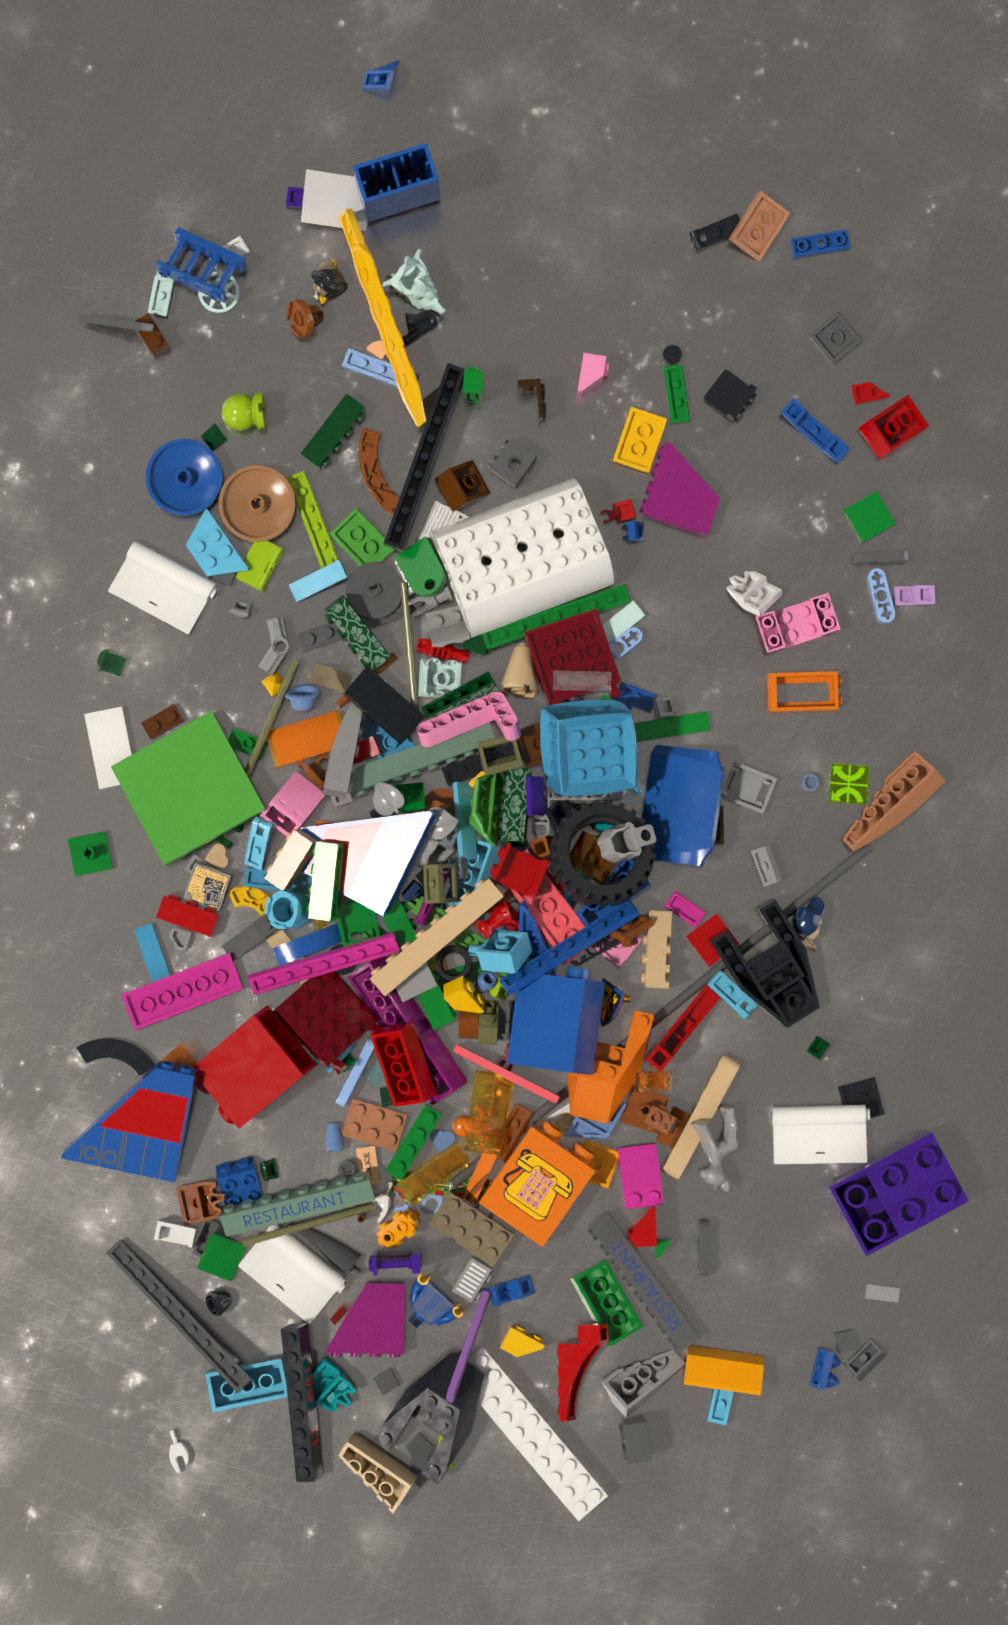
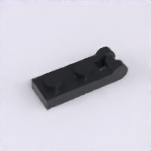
M738 214L688 233L690 239H693L695 244L693 246L695 251H700L729 239L740 221ZM704 235L706 241L702 242L699 236Z

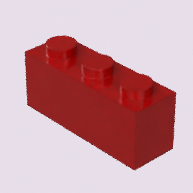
M169 894L168 897L163 896L156 918L212 937L219 915L215 914L216 910L205 907L204 910L197 908L198 904L187 900V903L180 902V897Z

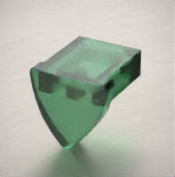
M105 649L97 659V671H105L120 677L127 659L112 654L109 650Z

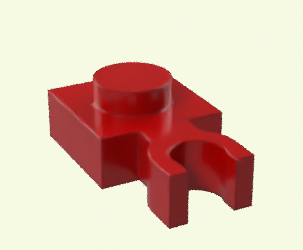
M632 499L614 503V510L601 511L602 515L606 513L610 515L609 519L603 520L605 524L612 522L615 518H617L618 523L637 518Z

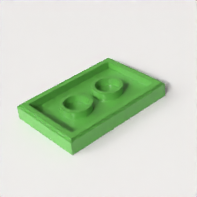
M357 507L329 533L359 566L369 562L382 563L395 551L384 546L385 536Z

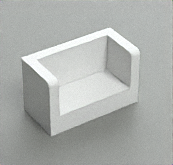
M160 1219L157 1223L154 1240L168 1241L192 1248L198 1227Z

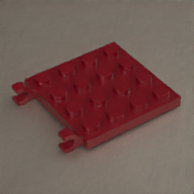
M597 608L524 632L548 706L560 704L564 700L606 686L609 688L611 699L620 696L616 683L621 682V678Z
M334 971L310 978L273 1011L324 1068L329 1065L337 1075L347 1067L337 1057L366 1031L373 1034L382 1028L376 1024L379 1021L377 1016L339 974H336Z

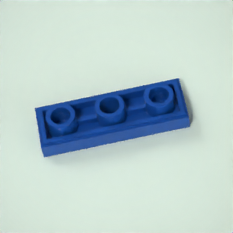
M847 229L791 238L794 258L849 250L851 248ZM818 241H823L824 245H818Z

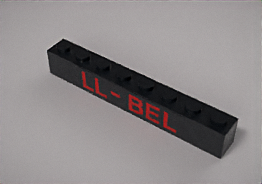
M308 1323L289 1324L281 1328V1339L296 1482H315L323 1476Z

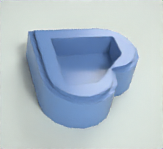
M435 1129L431 1132L430 1139L439 1153H441L454 1143L455 1135L451 1131L443 1132L440 1129Z

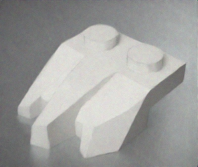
M745 571L744 578L736 575L730 577L732 585L726 587L727 591L744 610L759 617L782 596V589L767 583L766 576L758 572Z

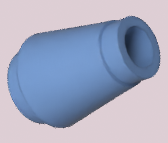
M488 971L479 974L474 984V988L478 993L483 994L494 988L496 984L494 974Z
M327 1124L325 1141L327 1152L342 1151L344 1143L339 1124Z

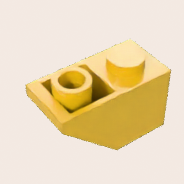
M464 976L443 985L444 999L454 1010L474 1013L484 1012V996L478 993L472 982L468 981Z
M516 1325L515 1327L510 1326L500 1348L519 1357L544 1349L545 1343L542 1342L543 1339L535 1334L531 1337L525 1333L526 1330Z

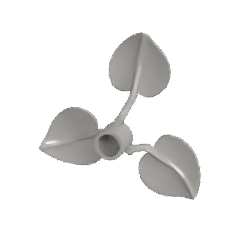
M377 783L373 796L375 810L383 816H390L394 811L399 815L407 814L398 810L405 803L402 793L390 784ZM433 807L428 811L435 810L438 814L427 837L438 840L449 835L455 829L459 820L443 808Z

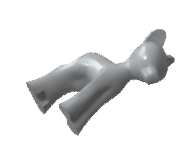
M721 1104L718 1108L724 1119V1127L719 1140L715 1141L707 1121L695 1120L691 1122V1125L700 1136L711 1162L706 1169L701 1170V1177L708 1184L715 1186V1189H718L720 1186L724 1191L728 1192L730 1190V1182L726 1177V1172L721 1162L724 1157L736 1150H740L741 1147L737 1141L736 1133L738 1127L735 1117V1106Z

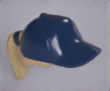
M817 896L810 901L807 907L797 909L793 921L795 930L806 949H811L816 952V945L812 940L819 934V927L825 910L823 900Z

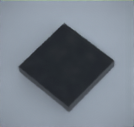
M875 1077L837 1087L842 1105H866V1109L870 1108V1118L885 1114Z

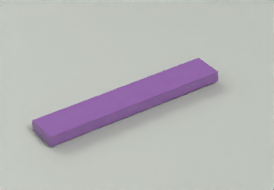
M483 1290L446 1394V1401L454 1402L490 1300V1292Z

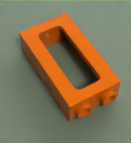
M838 671L767 674L768 713L838 711L839 706H842V695H838V687H841V676H838ZM827 683L829 685V700L822 702L778 703L777 684Z

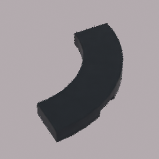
M96 1039L76 1047L86 1064L100 1058L118 1059L130 1065L139 1076L155 1066L153 1060L140 1048L118 1039Z

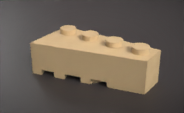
M648 910V914H644V916L652 919L653 926L647 929V933H643V945H646V953L642 952V964H645V972H641V983H644V987L669 989L672 912Z
M355 1432L338 1455L355 1474H358L364 1480L363 1483L367 1487L370 1486L377 1494L376 1497L388 1505L389 1511L392 1514L397 1510L418 1478V1475Z

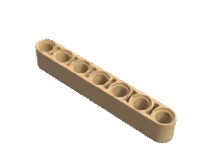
M723 1054L675 1147L666 1159L661 1169L662 1172L679 1180L701 1140L691 1122L695 1120L707 1121L709 1125L741 1065L740 1062Z

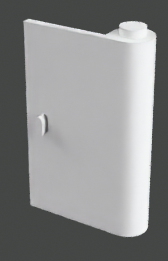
M135 540L130 546L126 560L108 592L189 635L209 598L213 599L218 589L215 588L216 583Z
M866 1105L773 1106L774 1164L867 1163L866 1120H870V1108L866 1109Z
M280 1224L272 1225L266 1230V1232L277 1230L283 1227ZM292 1234L256 1243L238 1265V1267L309 1325L336 1291L340 1294L347 1285L344 1283L346 1278Z

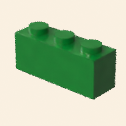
M468 367V370L464 369V402L483 403L484 372L479 367Z

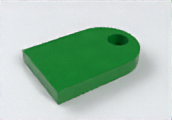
M426 536L394 557L410 588L419 596L432 597L443 589L447 578L446 570L429 538ZM431 581H435L434 588L428 590V584Z

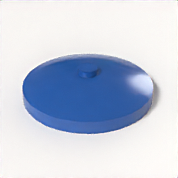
M190 439L173 440L157 449L148 462L145 476L146 486L153 501L164 511L178 516L195 515L210 507L217 499L223 481L222 469L215 454L204 444Z

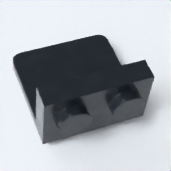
M724 370L705 394L704 400L733 422L736 417L740 419L746 411L744 406L747 402L751 404L756 398L757 394L755 392L757 387L753 384L747 385L729 370Z

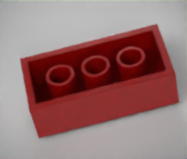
M413 1022L382 1027L370 1035L394 1107L424 1103L437 1094Z

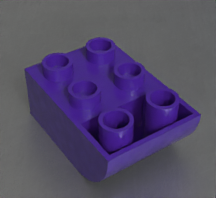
M927 1130L857 1167L829 1186L866 1256L969 1202L933 1133Z

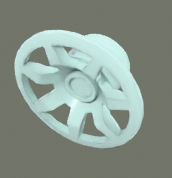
M212 272L209 278L219 275L218 280L212 282L207 280L206 282L216 286L224 272ZM230 277L232 282L226 284L223 289L226 297L234 299L230 306L226 307V304L220 301L224 309H214L212 307L216 301L211 300L208 306L202 297L208 295L198 291L202 305L215 313H223L232 309L240 295L239 285L234 277ZM233 285L236 287V296L228 292V289Z

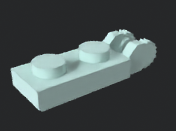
M158 272L154 278L148 313L167 317L174 280L169 277L164 278Z

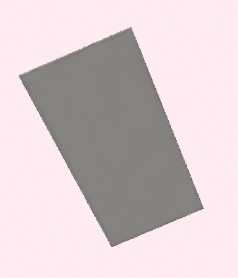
M867 1284L865 1298L898 1303L900 1288Z

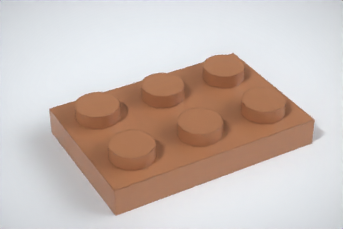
M758 191L729 237V240L754 259L760 261L790 212L762 191Z
M352 1098L341 1135L397 1152L408 1115Z

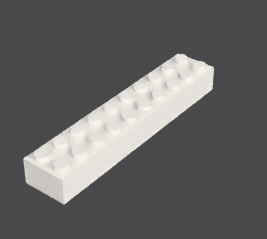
M483 1345L470 1355L468 1362L485 1372L478 1403L574 1517L580 1521L608 1497V1493Z

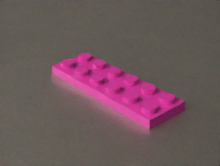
M227 953L123 993L121 996L135 1030L239 991L243 987L231 955Z

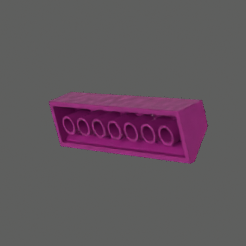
M384 956L371 960L348 976V979L363 1002L379 1019L377 1023L381 1027L413 1022L437 1093L429 1099L431 1105H434L468 1081L415 1000L412 998L403 1003L396 988L384 996L370 978L373 976L371 972L378 966L383 968L388 964L385 961L387 958Z

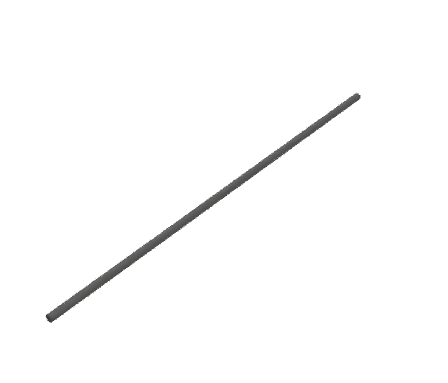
M867 844L859 848L785 908L783 912L787 919L796 913L798 908L807 904L873 850L871 846ZM764 925L737 947L742 956L771 933L767 925ZM722 961L654 1014L655 1020L652 1028L706 986L719 970L723 972L726 967ZM628 1036L616 1046L626 1048ZM568 1085L556 1094L560 1097L558 1103L555 1104L548 1100L534 1112L524 1132L529 1129L532 1123L538 1122L569 1097ZM482 1155L449 1181L454 1188L458 1187L474 1173Z

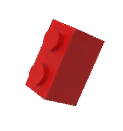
M649 1206L632 1224V1229H628V1241L632 1242L633 1247L657 1246L655 1206Z

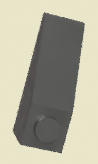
M264 914L222 945L225 952L230 953L232 961L278 930L270 924L268 915Z

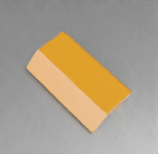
M690 1345L686 1351L684 1384L761 1395L764 1356Z

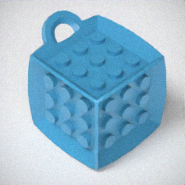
M583 700L542 707L540 717L542 763L545 780L554 792L563 796H586L634 789L638 794L643 791L636 784L637 744L632 713L626 705L616 700Z

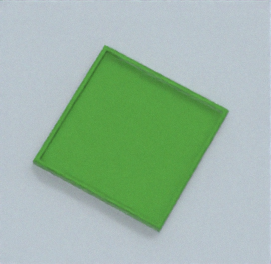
M212 711L111 766L164 866L266 810Z

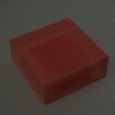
M343 1304L329 1320L336 1325L349 1308Z

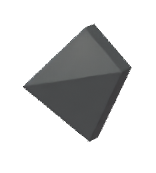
M214 1220L205 1222L192 1251L193 1254L201 1258L212 1232L225 1237L221 1224Z

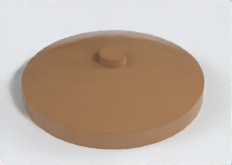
M260 465L244 467L233 473L221 489L219 495L221 518L230 532L245 541L265 542L272 540L288 528L294 517L296 503L293 489L281 473L270 467Z

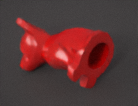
M507 900L495 908L488 920H478L473 923L478 926V931L485 935L486 939H490L494 929L501 928L509 922L515 924L516 919L513 908Z

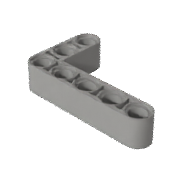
M544 783V788L547 792L545 795V808L547 810L550 807V801L558 800L593 801L599 799L600 801H621L626 796L627 791L624 790L621 797H615L613 793L604 794L602 797L594 795L557 797L548 784ZM546 814L542 817L532 815V832L534 837L539 839L548 836L550 821ZM539 825L545 826L547 830L543 836L537 835L535 831Z

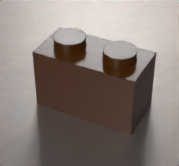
M149 313L134 321L153 325V331L151 332L137 331L154 359L171 349Z

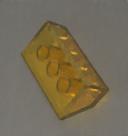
M476 1070L464 1150L503 1156L513 1088L512 1081L496 1073Z
M455 1141L448 1148L394 1185L393 1188L406 1205L410 1203L415 1205L422 1200L420 1197L425 1192L428 1194L432 1193L438 1188L436 1184L441 1181L445 1183L454 1177L452 1175L454 1171L458 1169L461 1172L468 1167L469 1164L467 1162L470 1161V1158L458 1141Z

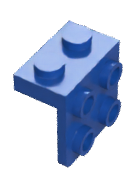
M253 1156L215 1166L221 1193L226 1194L225 1205H235L247 1199L255 1200L263 1196L256 1175Z

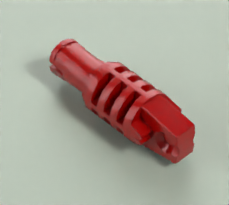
M419 638L416 648L418 652L447 661L454 659L467 663L470 651L453 648L452 644H447L444 647H433L431 639Z

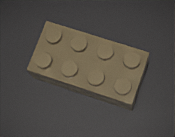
M452 1191L448 1193L429 1222V1225L492 1267L514 1236L512 1231Z

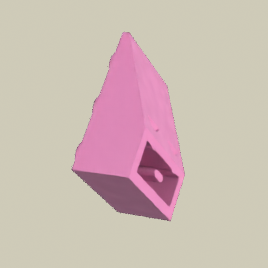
M295 771L265 808L266 810L261 813L260 817L267 822L274 823L276 829L285 836H288L291 831L298 830L303 826L325 797V794H322L318 787Z

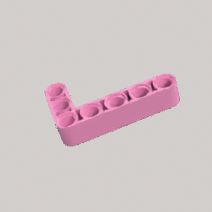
M493 692L424 721L417 726L419 739L424 747H432L493 720L496 721L507 740H516L521 736L518 719L501 692Z

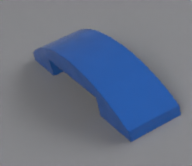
M792 398L780 413L810 442L838 463L849 451L850 447L840 438L834 436L810 415L806 408Z
M338 923L272 948L279 966L341 943Z

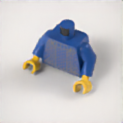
M424 1270L421 1271L412 1286L410 1294L411 1308L416 1312L409 1320L412 1325L418 1328L425 1320L430 1326L432 1324L438 1326L450 1323L466 1313L467 1310H459L461 1303L455 1306L445 1294L429 1281L431 1275L425 1278L422 1275Z

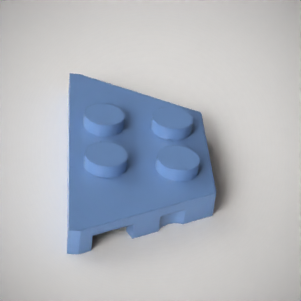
M622 1101L608 1124L575 1116L565 1135L567 1137L608 1139L626 1107L625 1102Z

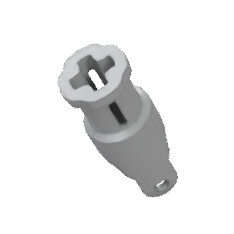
M445 584L438 594L432 597L418 596L408 601V605L419 601L426 602L421 609L413 612V615L416 616L438 607V604L446 600H453L447 584Z

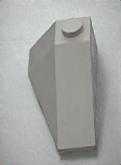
M670 1350L641 1363L637 1362L630 1367L618 1369L603 1380L602 1384L613 1404L627 1418L680 1371L686 1363L674 1350Z

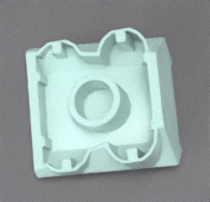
M421 658L418 664V696L439 698L460 686L461 661Z

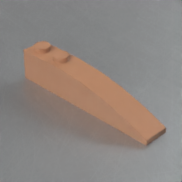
M914 751L884 780L885 785L880 791L877 790L873 796L875 799L870 806L866 805L862 811V817L854 822L842 840L853 851L871 843L906 819L946 781L931 764Z

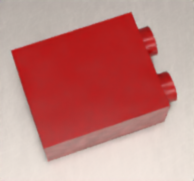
M267 1005L249 1018L192 1068L197 1069L195 1078L197 1088L204 1094H211L220 1105L218 1111L221 1117L227 1123L235 1124L240 1129L317 1064Z

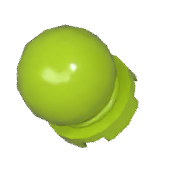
M255 392L254 397L243 393L230 395L224 401L221 409V415L225 424L231 429L239 431L250 429L253 425L257 426V430L266 429V418H263L261 410L265 409L263 392Z

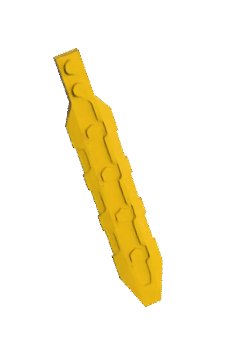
M352 208L345 209L338 217L351 250L355 271L361 287L364 289L372 318L377 325L384 351L393 369L401 398L417 427H421L426 423L420 386L404 349V342L397 329L388 298L379 280L375 262L364 242V235L360 231L358 218Z

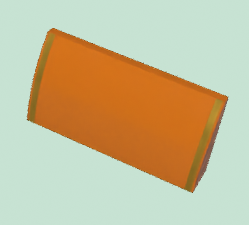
M336 710L270 730L267 738L276 768L297 763L301 759L304 761L330 753L342 722L340 711Z

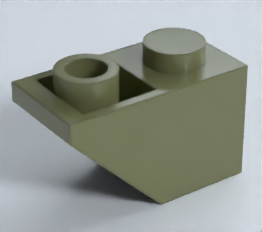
M485 1000L484 1012L479 1013L478 1044H497L499 1001Z

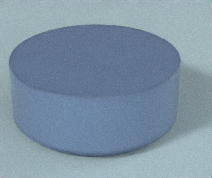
M807 773L801 779V787L807 792H814L820 786V778L815 773Z

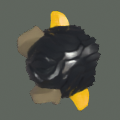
M333 259L332 262H322L317 270L311 273L312 287L318 293L321 305L325 303L327 298L337 297L348 289V283H346L342 273L336 268V259Z

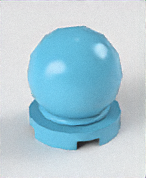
M277 891L267 899L265 915H268L270 924L277 929H296L310 920L308 918L309 913H307V904L310 900L299 891Z

